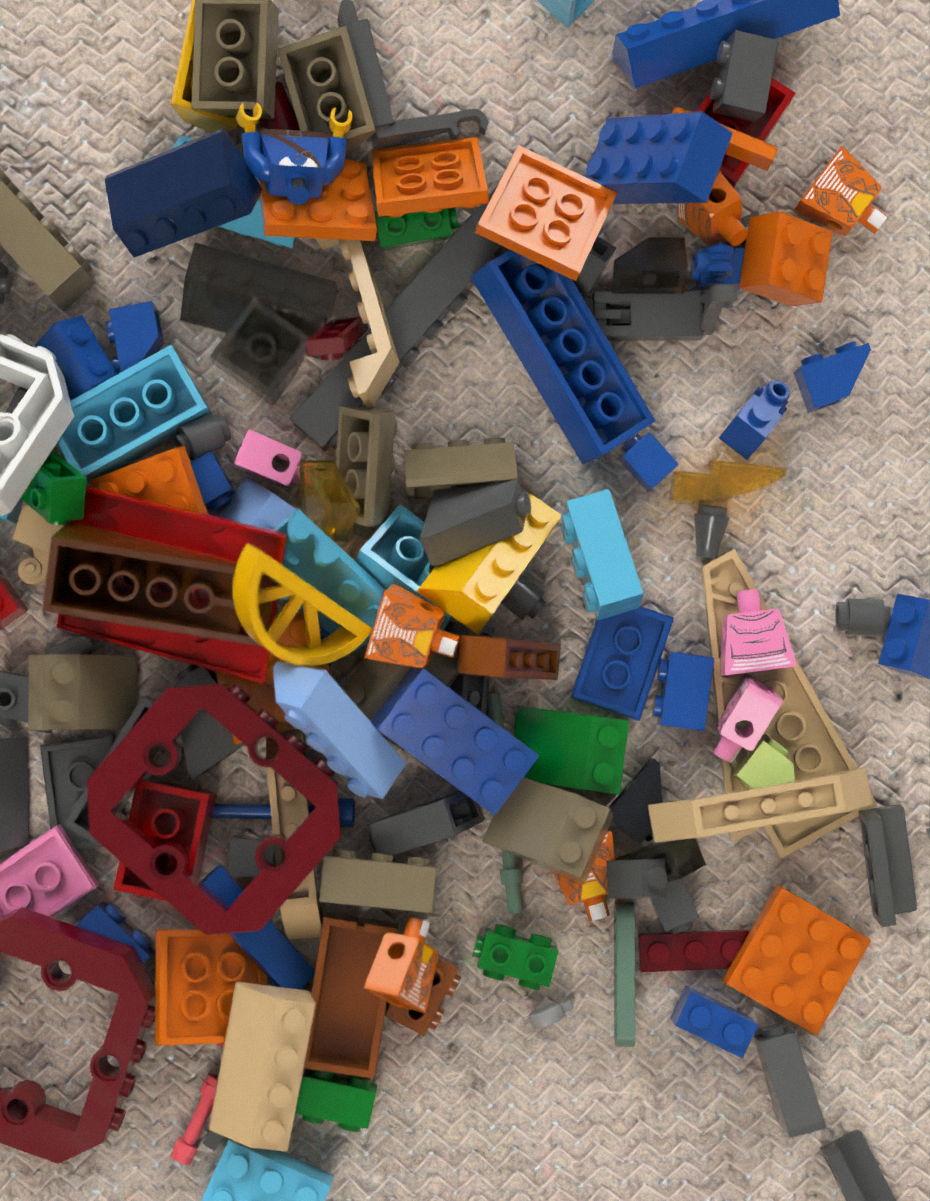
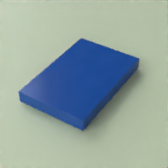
M639 606L638 609L598 621L596 619L570 698L640 721L674 617Z

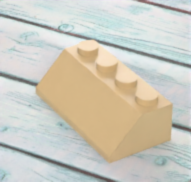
M235 982L209 1122L210 1131L250 1148L288 1152L315 1009V1002L310 991Z

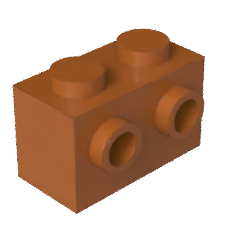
M438 954L426 1013L393 1006L389 1003L385 1016L425 1036L429 1027L435 1030L445 1011L439 1007L445 994L452 997L461 980V976L456 974L458 964Z

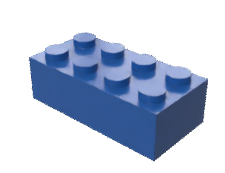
M703 112L609 118L600 131L599 141L594 155L587 165L585 177L617 192L613 204L707 203L733 133Z
M411 667L370 721L380 732L494 816L539 757L532 749L424 668Z

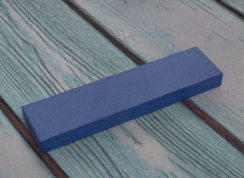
M221 865L216 866L201 881L205 887L227 906H230L243 891ZM270 920L260 931L228 933L276 987L302 990L315 976V970Z

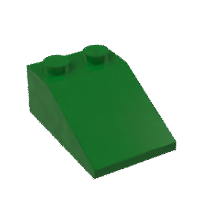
M517 706L514 737L539 755L523 778L543 784L620 794L629 721Z

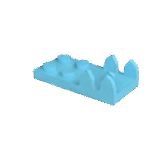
M300 509L294 511L273 529L287 534L283 566L373 628L385 589ZM291 596L280 598L277 600V603H284ZM317 610L319 624L330 634L340 627ZM371 634L351 653L354 654L369 642Z

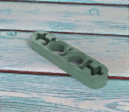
M633 902L614 903L615 1047H635V910Z

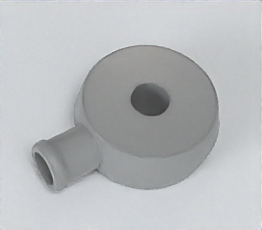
M567 998L560 1003L554 1002L542 1006L529 1014L530 1022L535 1029L552 1025L561 1020L565 1012L573 1010V1003Z

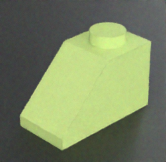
M770 739L768 743L764 740H759L754 750L747 753L731 774L749 789L796 781L794 763L786 758L789 751L773 739Z

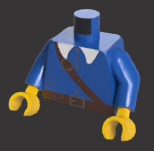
M242 103L236 120L245 129V133H242L244 161L251 173L264 182L267 192L272 196H288L289 201L297 205L306 203L309 198H318L321 196L322 186L331 184L343 171L347 139H344V134L350 130L352 123V112L350 110L347 121L344 123L335 120L336 108L331 111L329 127L333 132V137H329V132L259 128V131L256 132V125L262 115V108L259 103H255L253 107L254 117H249L245 114L244 104Z

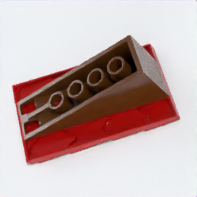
M86 486L83 519L71 520L51 537L42 611L58 613L57 628L264 684L270 651L254 641L242 627L233 601V579L238 560L247 543L283 566L287 534L235 522L231 519L131 497L127 494ZM262 573L258 590L280 584ZM278 599L258 604L259 616L266 632L275 620Z

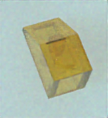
M301 460L299 465L301 511L334 542H348L361 507L335 461Z

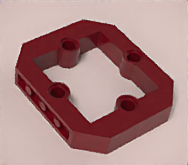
M235 683L230 688L226 684L167 688L86 780L90 835L205 935L260 931L341 837L338 782L333 778L336 772L330 769L327 763L320 757L314 762L304 752L308 747L294 734L290 733L286 737L275 727L279 724V721L263 708L259 713L247 703L251 697ZM203 709L248 747L249 757L255 764L260 767H271L316 806L289 838L273 834L260 842L255 852V861L261 871L230 906H227L186 870L189 858L186 850L181 845L167 842L158 846L116 809L147 772L153 775H163L173 771L179 765L182 752L176 739ZM264 737H271L277 742L278 752L273 758H265L258 751V743ZM157 745L167 747L170 752V760L165 766H159L152 760V750ZM270 845L282 847L285 852V860L280 864L268 862L265 857V849ZM162 853L174 855L177 860L175 871L165 872L160 868L158 860Z
M21 907L0 918V953L2 952L41 966L42 980L52 990H68L78 980L119 994L104 1044L90 1061V1071L93 1079L81 1116L47 1105L45 1091L35 1081H20L10 1091L0 1088V1143L59 1164L104 1143L112 1131H119L126 1114V1110L121 1109L124 1097H130L137 1076L132 1075L135 1062L140 1064L147 1048L148 1042L144 1041L143 1037L146 1028L151 1029L155 1022V1006H153L155 1002V987L133 946ZM59 961H64L70 966L71 974H67L60 969ZM107 1055L115 1057L119 1061L120 1067L111 1065L107 1060ZM17 1099L23 1100L27 1104L28 1110L21 1108L17 1103Z

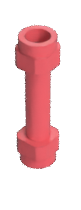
M207 1074L199 1091L202 1093V1096L184 1136H179L170 1156L177 1162L190 1165L199 1148L197 1140L213 1106L218 1079L216 1074Z

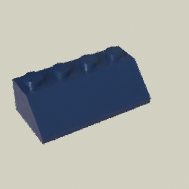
M223 128L111 173L104 179L113 230L134 258L251 214L263 191V188L251 173L248 165Z

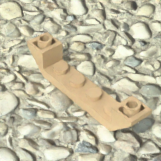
M316 238L322 250L340 244L345 260H351L353 270L348 271V275L354 292L360 291L362 302L357 303V307L363 323H369L372 333L366 335L372 354L350 361L353 375L347 378L353 397H360L365 406L370 408L375 406L400 361L364 241Z
M296 728L281 732L286 737L290 733L294 734L306 745L305 734L302 730ZM266 737V758H273L278 752V745L274 739ZM267 767L273 834L289 838L310 814L309 800L271 767ZM274 845L275 862L280 864L285 860V852L282 847ZM315 868L280 907L287 940L321 937L323 919L321 902H319Z
M858 768L829 773L828 776L690 800L679 799L647 806L653 841L663 842L700 838L848 812L872 805L866 768Z

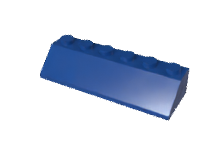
M702 0L695 7L681 12H668L661 19L647 24H635L630 26L627 31L616 34L612 56L613 60L636 89L717 60V53L721 42L726 41L736 30L777 39L840 16L838 0Z
M512 250L490 261L470 276L582 465L604 455L655 422L653 415L572 279Z

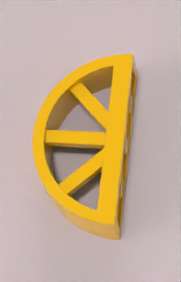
M247 543L235 569L233 601L242 627L259 645L292 664L316 666L336 661L348 655L371 634L373 628L274 559ZM262 573L280 584L258 590ZM291 596L266 632L259 616L258 604ZM303 604L308 645L287 646L277 643ZM317 610L340 626L335 632L322 640L320 638Z

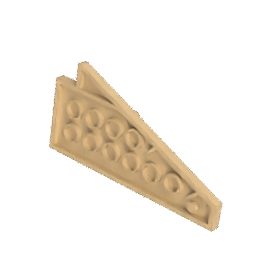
M735 549L702 566L710 657L714 658L712 678L717 724L744 674H747L776 690L783 700L760 740L768 743L770 739H773L789 751L786 758L794 763L796 781L857 769L796 658V667L721 676L722 618L725 615L739 613L737 592L757 588ZM759 593L761 611L769 610ZM740 720L736 723L735 727L743 729L748 726L749 721ZM718 732L719 741H720V739L722 738V735L719 734V732ZM742 747L733 763H729L721 758L724 793L749 789L731 774L750 750ZM871 794L872 805L838 814L763 826V829L777 855L782 859L858 817V811L872 809L878 805ZM761 827L729 832V838L734 843Z

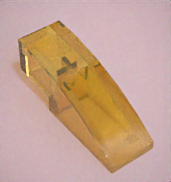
M713 460L709 464L708 474L675 471L671 477L669 503L704 504L739 498L779 481L786 476L787 468Z

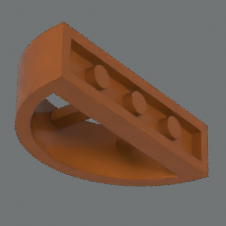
M460 635L457 673L503 678L558 680L561 644Z

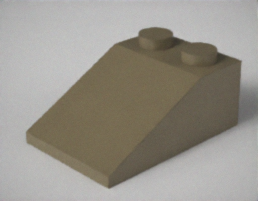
M87 654L29 655L28 730L123 729L137 706V656Z
M523 778L497 814L493 815L482 841L585 885L614 816L611 809L577 794Z

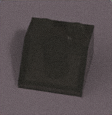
M253 297L210 357L215 366L274 406L295 377L307 354L306 341L310 337Z

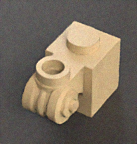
M26 505L22 509L12 540L30 546L33 549L34 558L24 559L18 566V574L23 582L33 586H42L46 584L51 537L65 525L48 523L34 509Z

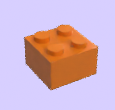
M780 211L750 217L739 288L789 306L822 303L833 231Z

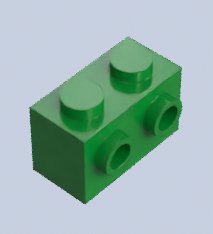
M51 451L21 496V499L48 523L65 525L71 520H80L84 517L87 477L56 452Z

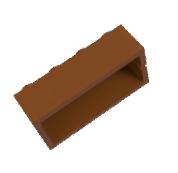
M327 912L323 919L312 988L315 1009L304 1068L374 1079L387 1002L366 990L364 986L384 935L388 932L398 934L399 924L366 919L363 926L358 925L359 917Z

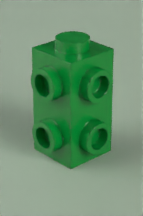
M446 208L435 213H427L425 211L406 213L400 217H378V211H374L382 251L447 240L453 236L452 229L459 228L455 208Z
M495 924L494 929L486 927L484 936L477 935L472 957L478 958L477 968L483 969L482 975L504 981L505 975L519 979L518 985L533 990H540L541 985L550 986L559 952L557 946L551 945V938L531 933L530 939L516 935V929L500 924Z
M306 1069L301 1079L295 1113L301 1114L302 1119L310 1123L323 1124L324 1120L339 1123L338 1127L346 1131L359 1132L360 1128L368 1129L377 1084L370 1083L371 1078L353 1075L345 1078L334 1075V1072Z

